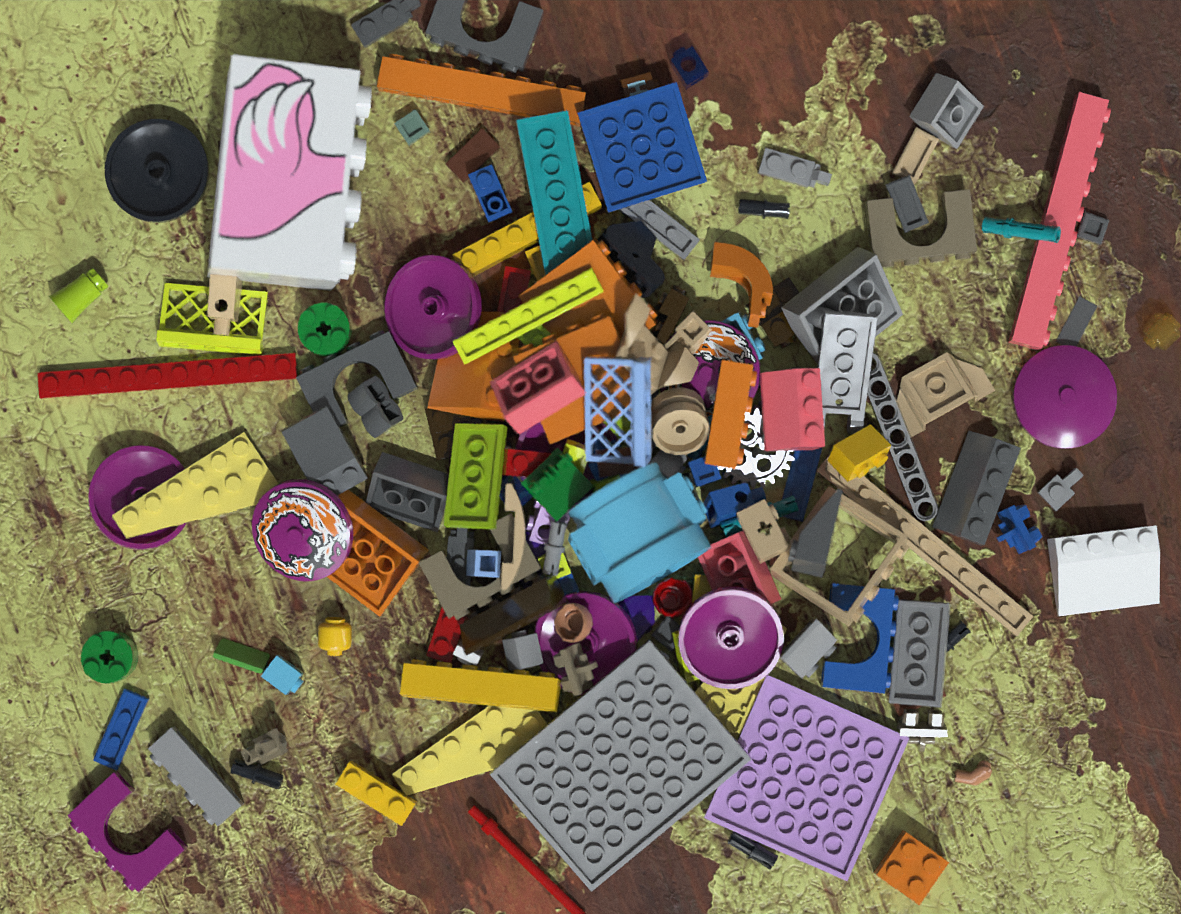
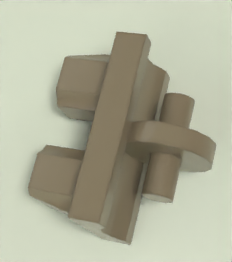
M580 642L560 650L558 654L553 656L555 665L558 668L565 667L567 675L561 678L563 691H572L573 695H580L585 690L594 686L592 682L594 677L591 670L598 667L596 661H588L586 653H583Z
M904 709L901 721H897V729H899L900 736L910 737L908 744H917L918 751L924 752L925 744H935V737H947L948 730L941 710H928L927 721H918V710Z
M275 728L247 742L249 748L241 751V754L247 765L254 762L257 765L263 764L288 752L286 748L287 741L285 736Z

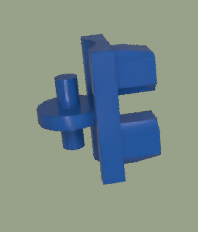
M1025 504L1016 507L1013 505L997 513L1002 522L998 525L1002 532L1001 535L996 537L998 542L1006 539L1009 547L1015 546L1018 554L1036 547L1035 543L1042 538V535L1036 526L1029 529L1026 528L1023 520L1030 517V512Z

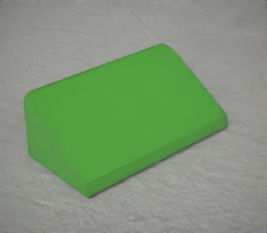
M221 639L213 653V657L262 674L266 670L270 654L227 639Z

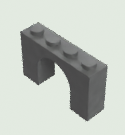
M437 0L425 32L431 44L438 47H444V44L454 47V52L464 56H468L469 53L478 56L477 60L492 65L493 62L501 64L503 70L511 73H516L517 70L520 72L524 71L544 16V10L519 1L508 31L498 40L480 42L471 38L464 31L461 24L462 14L468 0Z
M378 331L369 336L370 341L362 345L360 342H356L346 348V353L340 356L337 353L323 359L324 364L316 368L314 365H310L299 371L301 375L296 377L313 412L327 405L340 427L348 424L335 395V383L343 369L356 363H366L378 369L394 400L418 389L390 332Z

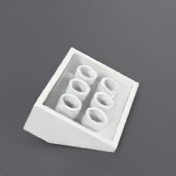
M1157 526L1047 539L1057 616L1159 603L1160 548Z

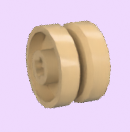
M671 388L661 392L653 399L651 403V431L653 440L658 448L672 455H686L697 451L705 444L709 437L710 426L705 403L699 394L687 388Z

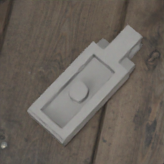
M765 148L758 172L760 175L805 188H814L815 183L828 186L832 174L820 171L821 165L813 161Z

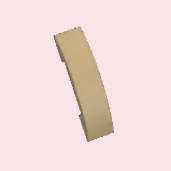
M693 311L675 329L677 333L664 345V348L670 353L686 347L694 355L712 329ZM658 389L651 390V395Z
M506 484L505 511H515L513 564L502 563L501 590H508L520 568L525 548L526 536L523 509L512 484Z

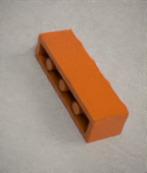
M721 360L704 464L736 469L737 464L742 465L744 449L740 448L741 438L746 439L749 423L744 422L745 413L751 412L753 397H748L750 386L755 387L757 371H753V365Z

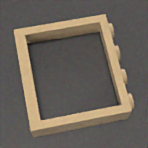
M829 486L788 543V551L780 554L770 568L771 576L839 621L850 626L853 621L858 622L863 615L865 609L862 607L867 600L872 601L879 592L880 588L877 586L881 580H887L894 570L892 565L897 558L902 559L909 548L907 546L908 536L842 494L840 509L895 544L848 612H844L786 574L793 562L788 561L793 540H799L802 530L837 491Z

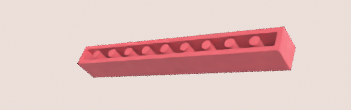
M1079 92L1074 98L1040 223L1048 226H1060L1061 237L1058 243L1042 240L1035 241L1010 333L1009 343L1034 350H1040L1043 345L1047 346L1051 333V331L1047 330L1050 320H1054L1057 312V306L1054 305L1056 296L1061 295L1064 286L1061 276L1063 271L1068 270L1071 257L1067 256L1069 247L1074 246L1078 232L1074 231L1076 221L1080 222L1084 212V207L1081 206L1082 199L1088 196L1091 182H1087L1089 173H1093L1098 160V158L1094 157L1096 147L1100 148L1104 138V133L1101 132L1102 125L1108 122L1111 108H1107L1109 103L1107 99Z

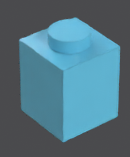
M276 655L261 675L262 678L285 695H288L290 691L295 694L304 682L300 679L304 673L280 655Z

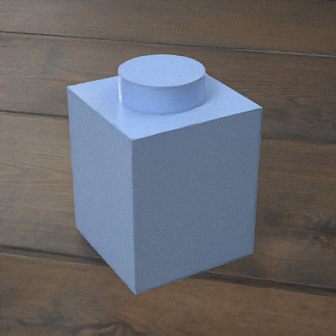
M467 550L466 576L500 577L501 551Z

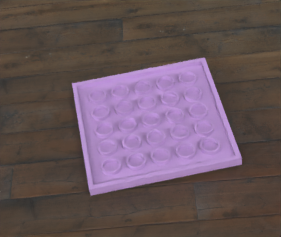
M767 675L737 740L749 754L751 760L716 788L704 818L848 881L910 737L900 736V733Z

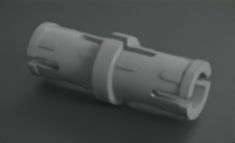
M551 521L548 543H545L544 546L546 555L542 573L548 575L552 573V575L557 576L561 553L565 551L563 542L567 523Z

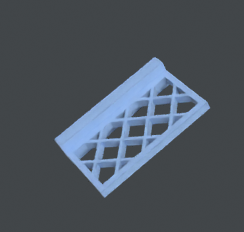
M584 358L586 461L635 464V467H646L651 461V358ZM592 364H601L608 372L600 381L592 374ZM620 365L631 366V377L626 382L615 372ZM610 375L621 385L613 395L602 384ZM597 387L609 398L601 406L592 399V392ZM623 388L631 396V404L626 408L615 398ZM610 401L621 411L614 420L602 410ZM597 413L608 423L601 432L592 424V418ZM623 414L631 421V429L626 434L615 423ZM610 427L622 437L614 446L602 435ZM631 432H632V440L628 437V435H629ZM597 439L609 449L604 455L593 454V443ZM623 440L632 448V457L622 456L616 449Z

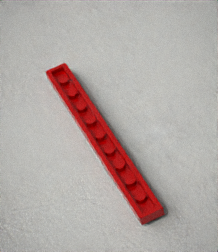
M296 353L39 372L37 375L39 399L295 380L298 377Z

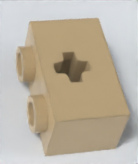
M765 499L737 513V519L760 564L788 551L787 543L791 541L784 527L779 528L776 522L779 516L773 504L768 506ZM764 525L766 529L770 528L768 536L764 533L759 534L760 526Z

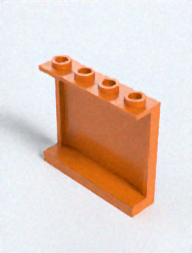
M595 238L522 292L519 298L523 303H526L592 268L604 292L542 325L551 334L556 333L560 337L567 334L566 328L578 323L584 327L591 324L590 318L605 313L606 317L613 315L614 318L612 320L620 339H622L626 328V311L631 304L634 294L637 293L639 297L643 294L634 282L630 284L624 275L627 272L620 262L614 263L609 256L611 250L603 240L599 242ZM650 303L647 306L651 310L644 323L648 330L658 322L656 319L658 314Z
M605 313L590 318L591 324L582 327L578 323L566 328L567 334L558 337L554 333L542 338L543 344L534 347L530 343L518 348L519 354L513 357L516 365L520 364L557 341L577 372L585 389L584 358L616 357L621 339L612 320L614 317L613 315L606 317ZM592 364V374L600 381L608 372L601 364ZM622 365L615 370L624 382L631 377V374ZM611 375L602 382L612 395L621 387ZM598 387L592 392V399L599 406L609 399ZM623 388L615 398L626 408L631 404V396ZM585 394L541 421L550 444L585 430ZM612 401L602 408L611 419L621 413ZM599 413L592 418L594 426L605 422V419Z

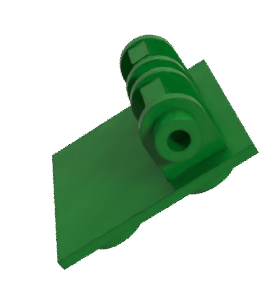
M559 448L521 483L556 522L593 487L592 483L571 462L573 460L571 455L567 452L563 454Z

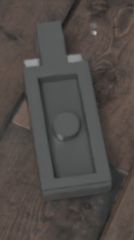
M392 0L351 24V27L364 48H367L407 24L408 20L413 17L411 12L419 8L421 3L419 0Z
M457 528V530H451L448 537L447 559L457 577L463 583L470 586L471 576H466L467 550H474V532H469V528Z

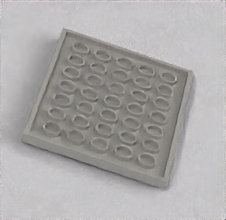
M649 639L493 769L490 775L592 892L747 764L751 757Z

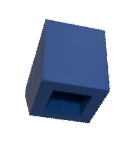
M492 164L468 174L488 222L512 213Z

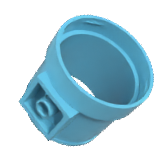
M657 462L635 470L609 484L579 503L569 512V516L576 523L578 530L569 534L568 542L592 584L596 585L602 582L613 603L624 600L653 585L695 560L712 547L700 527L706 519L705 513H707V510L700 499L696 500L692 494L694 488L687 476L682 477L679 472L666 479L661 473Z

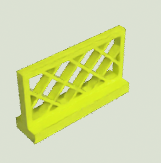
M165 283L160 325L156 338L159 347L262 355L268 292L242 290L241 297L244 298L240 300V306L249 316L238 325L236 322L230 321L234 328L229 331V336L208 332L211 329L214 330V321L211 322L204 314L208 310V304L200 309L192 300L200 293H206L209 296V287ZM170 290L181 291L186 298L174 306L169 300ZM250 298H262L261 307L253 313L244 305ZM188 302H191L197 312L185 320L178 310ZM222 306L220 307L222 312L226 311ZM174 313L183 321L176 329L166 328L167 319ZM260 314L258 321L255 317ZM201 315L209 325L202 331H195L190 326V323ZM253 320L258 326L257 336L246 335L241 328Z

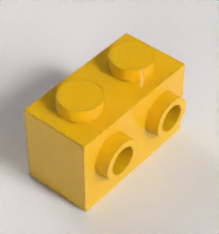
M870 424L835 444L827 461L849 482L856 477L862 478L875 466L877 468L881 467L888 459L887 454L891 444Z

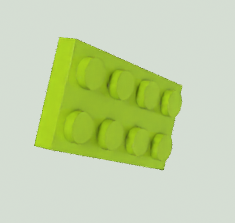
M455 424L443 524L445 527L496 529L507 427L505 425Z

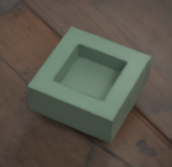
M416 109L394 123L409 146L430 133L429 128Z

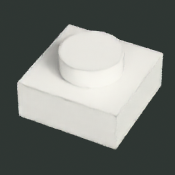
M460 640L453 655L458 656L457 659L466 665H477L484 650L466 656L463 652L462 640Z

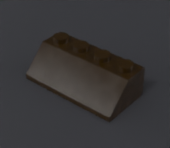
M541 574L530 580L532 585L524 589L523 586H520L509 592L510 597L502 601L500 597L487 604L488 610L481 613L478 609L465 616L467 621L460 625L464 654L467 656L480 651L568 603L569 601L556 576L546 577L545 574Z

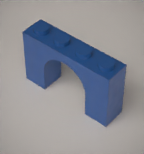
M830 583L829 602L843 611H848L865 586ZM880 588L872 601L867 600L862 607L865 609L863 615L872 621L877 632V643L871 655L858 663L823 661L821 687L885 693V689L890 688L891 673H887L888 662L893 661L894 647H890V637H894L896 632V621H892L893 610L897 611L899 601V596L895 595V589Z

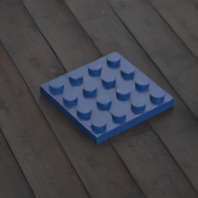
M677 82L577 113L608 213L707 182Z

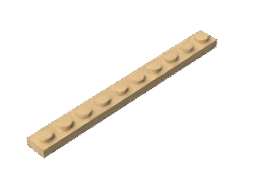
M829 456L825 459L816 472L837 489L843 490V494L907 535V546H909V549L1014 636L1020 634L1033 618L1029 612L866 477H856L847 482L827 461Z

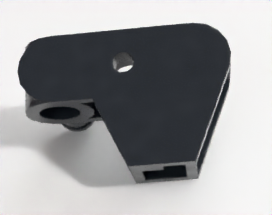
M642 221L611 225L597 240L599 242L603 240L611 250L609 256L614 263L621 261L620 264L627 272L624 275L630 284L634 282L641 290L643 295L640 298L650 297L665 281L663 271L651 258L657 237Z

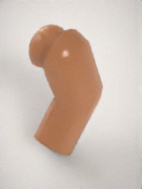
M986 760L978 762L977 768L971 772L956 769L954 782L977 786L990 778L992 774L991 764Z

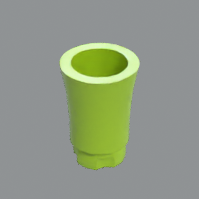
M91 268L61 290L50 295L49 298L73 324L79 315L102 295L100 292H103L109 286Z

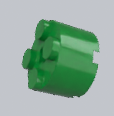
M317 303L308 307L301 314L298 322V335L302 344L309 351L321 357H328L335 353L339 354L345 349L352 336V326L347 315L338 306L330 303ZM323 324L331 327V330L327 331V336L319 332Z
M119 631L96 633L88 638L81 651V664L84 673L99 683L120 682L136 669L139 657L138 649L125 633ZM110 652V655L114 656V660L108 661V659H105V654Z

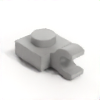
M1077 468L1070 471L1063 479L1055 475L1037 493L1054 511H1057L1075 494L1070 487L1084 475Z

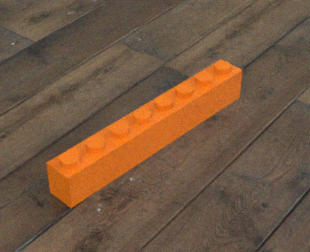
M389 54V57L382 56L377 83L378 91L527 118L568 110L570 124L581 127L577 113L584 110L586 92H581L582 88L568 85L564 89L556 87V83L541 81V84L531 83V79L517 76L513 80L505 78V74L491 72L490 75L480 74V70L466 67L465 71L457 70L454 65L448 63H440L439 66L429 65L430 61L415 58L414 62L404 60V56Z

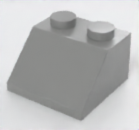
M936 73L909 117L928 133L949 146L958 149L984 106L958 80Z
M811 619L781 652L779 659L800 678H803L805 675L809 678L818 669L819 666L816 663L822 656L828 658L837 648L833 645L837 639L817 619Z

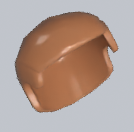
M567 603L557 612L554 624L556 632L563 641L579 642L590 634L593 621L592 615L586 607L578 603Z

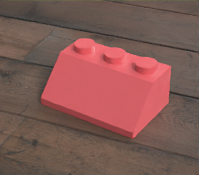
M557 341L490 381L504 418L518 434L586 394L577 372Z
M820 368L788 369L760 373L765 451L815 450L825 447Z
M744 531L711 544L712 547L698 557L712 590L723 587H740L758 593L770 604L781 600L766 562L759 563Z

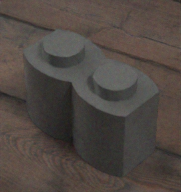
M377 376L363 382L347 395L351 407L361 416L365 429L374 438L386 433L403 420L400 408L389 398L386 386Z

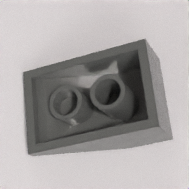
M327 405L281 430L307 480L317 482L330 489L334 494L339 495L368 479L362 462Z
M837 489L802 530L799 540H793L788 559L789 562H793L792 571L817 577L823 576L843 490Z

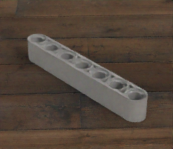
M873 353L872 357L875 358L877 365L873 371H870L867 393L884 437L891 444L890 452L914 514L920 520L929 521L938 513V504L882 360ZM876 381H882L886 385V391L883 395L877 396L873 393L872 386ZM886 405H891L895 409V416L891 420H887L882 416V408ZM895 429H901L905 434V439L901 444H896L891 440V433ZM904 453H909L914 457V464L910 468H905L900 463V458ZM918 477L922 479L924 483L922 491L914 492L911 490L909 484L912 478ZM922 502L932 504L933 513L930 516H923L919 512V505Z

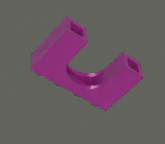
M116 771L67 816L71 819L69 823L76 832H83L89 839L87 841L88 845L95 852L98 853L100 851L107 858L105 863L114 872L118 870L123 875L122 881L130 890L136 889L137 892H140L188 846L171 828L166 830L142 852H126L119 849L112 842L108 833L109 818L115 808L135 791L128 781Z

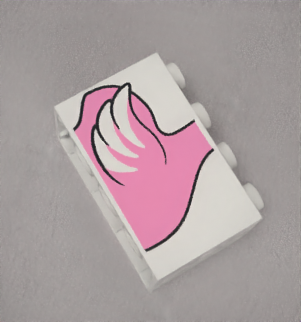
M232 55L227 72L207 277H210V274L237 276L241 281L331 291L339 282V279L348 280L349 275H353L356 243L343 242L344 227L353 228L354 222L358 223L361 191L348 190L349 176L358 177L359 171H363L366 154V139L353 137L354 125L363 126L365 118H368L372 91L371 87L359 85V70Z

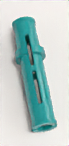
M987 216L984 217L982 222L983 233L999 234L1009 239L1021 237L1058 243L1061 237L1060 226L1015 221L1014 218H1006L1005 220Z
M793 495L773 503L779 517L799 511L797 502H794L795 498ZM737 517L720 522L725 538L743 531Z

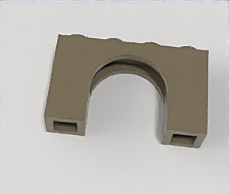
M970 189L944 192L941 195L944 229L940 239L929 246L912 245L900 236L896 227L893 198L867 201L865 203L870 252L877 255L882 268L894 267L896 262H904V266L920 264L919 260L929 259L930 263L944 262L945 257L955 256V260L970 259L971 254L977 251Z
M509 514L497 521L496 529L490 530L502 551L503 563L513 564L515 519L512 514ZM526 539L520 568L508 590H501L502 571L500 577L484 587H473L463 583L455 574L444 551H440L419 563L447 617L454 616L456 620L469 614L468 608L476 603L480 608L493 601L491 595L499 591L504 595L515 589V582L523 579L526 583L539 576L537 571L541 569Z

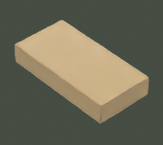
M916 127L892 174L899 178L910 175L915 185L939 139Z

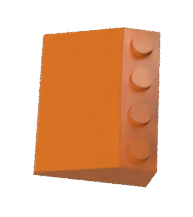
M481 312L478 328L505 313ZM515 338L464 365L459 353L447 358L438 359L427 408L504 423L505 418L490 381L516 366L513 357L519 354L518 348H520L521 341Z
M346 490L338 498L345 505L350 515L353 526V543L347 559L327 578L380 617L417 569L419 563L424 559L429 550L350 490Z

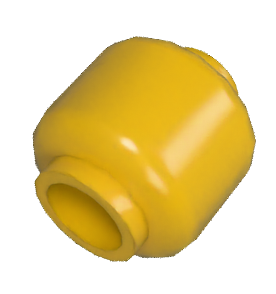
M327 617L325 622L319 624L318 646L322 650H326L327 655L340 656L343 651L351 647L352 626L346 622V618Z

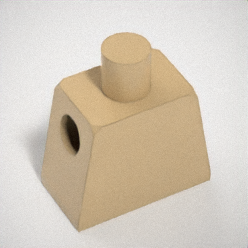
M210 274L207 314L210 319L215 320L213 331L215 335L229 336L230 321L238 322L242 281L237 276ZM227 303V310L220 312V307Z

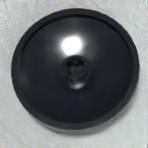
M148 119L129 126L113 141L105 160V181L113 200L132 217L151 223L170 222L189 213L202 199L209 181V162L202 144L187 128L170 120Z

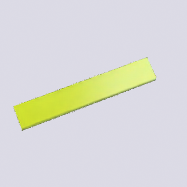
M591 268L454 340L453 343L464 365L603 293L604 290Z

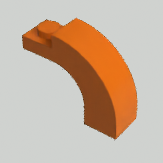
M714 242L710 277L733 280L746 290L749 296L748 327L758 328L760 318H765L766 306H770L773 295L772 280L768 270L748 250L733 244Z

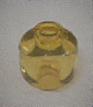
M1158 312L1143 325L1142 331L1145 334L1143 341L1153 350L1156 347L1161 350H1167L1181 336L1179 330L1181 324L1168 312L1165 314Z

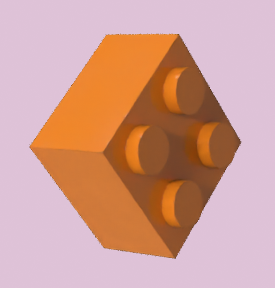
M902 830L873 873L920 906L949 862Z

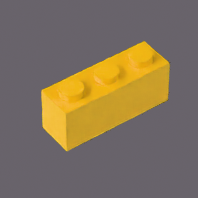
M352 760L348 763L335 784L400 826L404 824L417 803L416 800L408 795L406 796V794Z

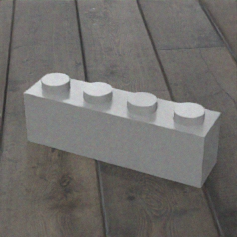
M176 727L170 728L148 748L152 753L149 755L152 761L157 766L161 767L163 765L169 772L167 777L176 786L180 784L185 789V797L192 805L198 804L203 809L202 816L209 824L221 825L244 804Z

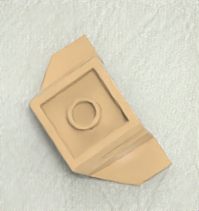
M637 293L634 294L631 304L626 311V328L615 358H651V390L690 382L696 372L699 361L686 347L669 353L644 326L651 309ZM624 366L631 374V366Z
M946 352L903 376L897 401L910 435L913 437L926 430L927 423L972 398L976 402L994 392L995 389L982 368L957 360ZM899 429L900 433L902 434L903 438L905 439V434H904V432H903L901 429Z

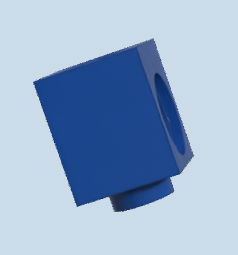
M705 457L687 463L695 488L721 479L717 466L704 464Z

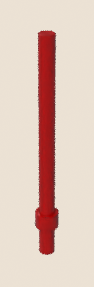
M475 805L469 809L468 813L482 826L480 829L487 836L490 834L571 914H586L497 827L499 824L495 820L489 819Z

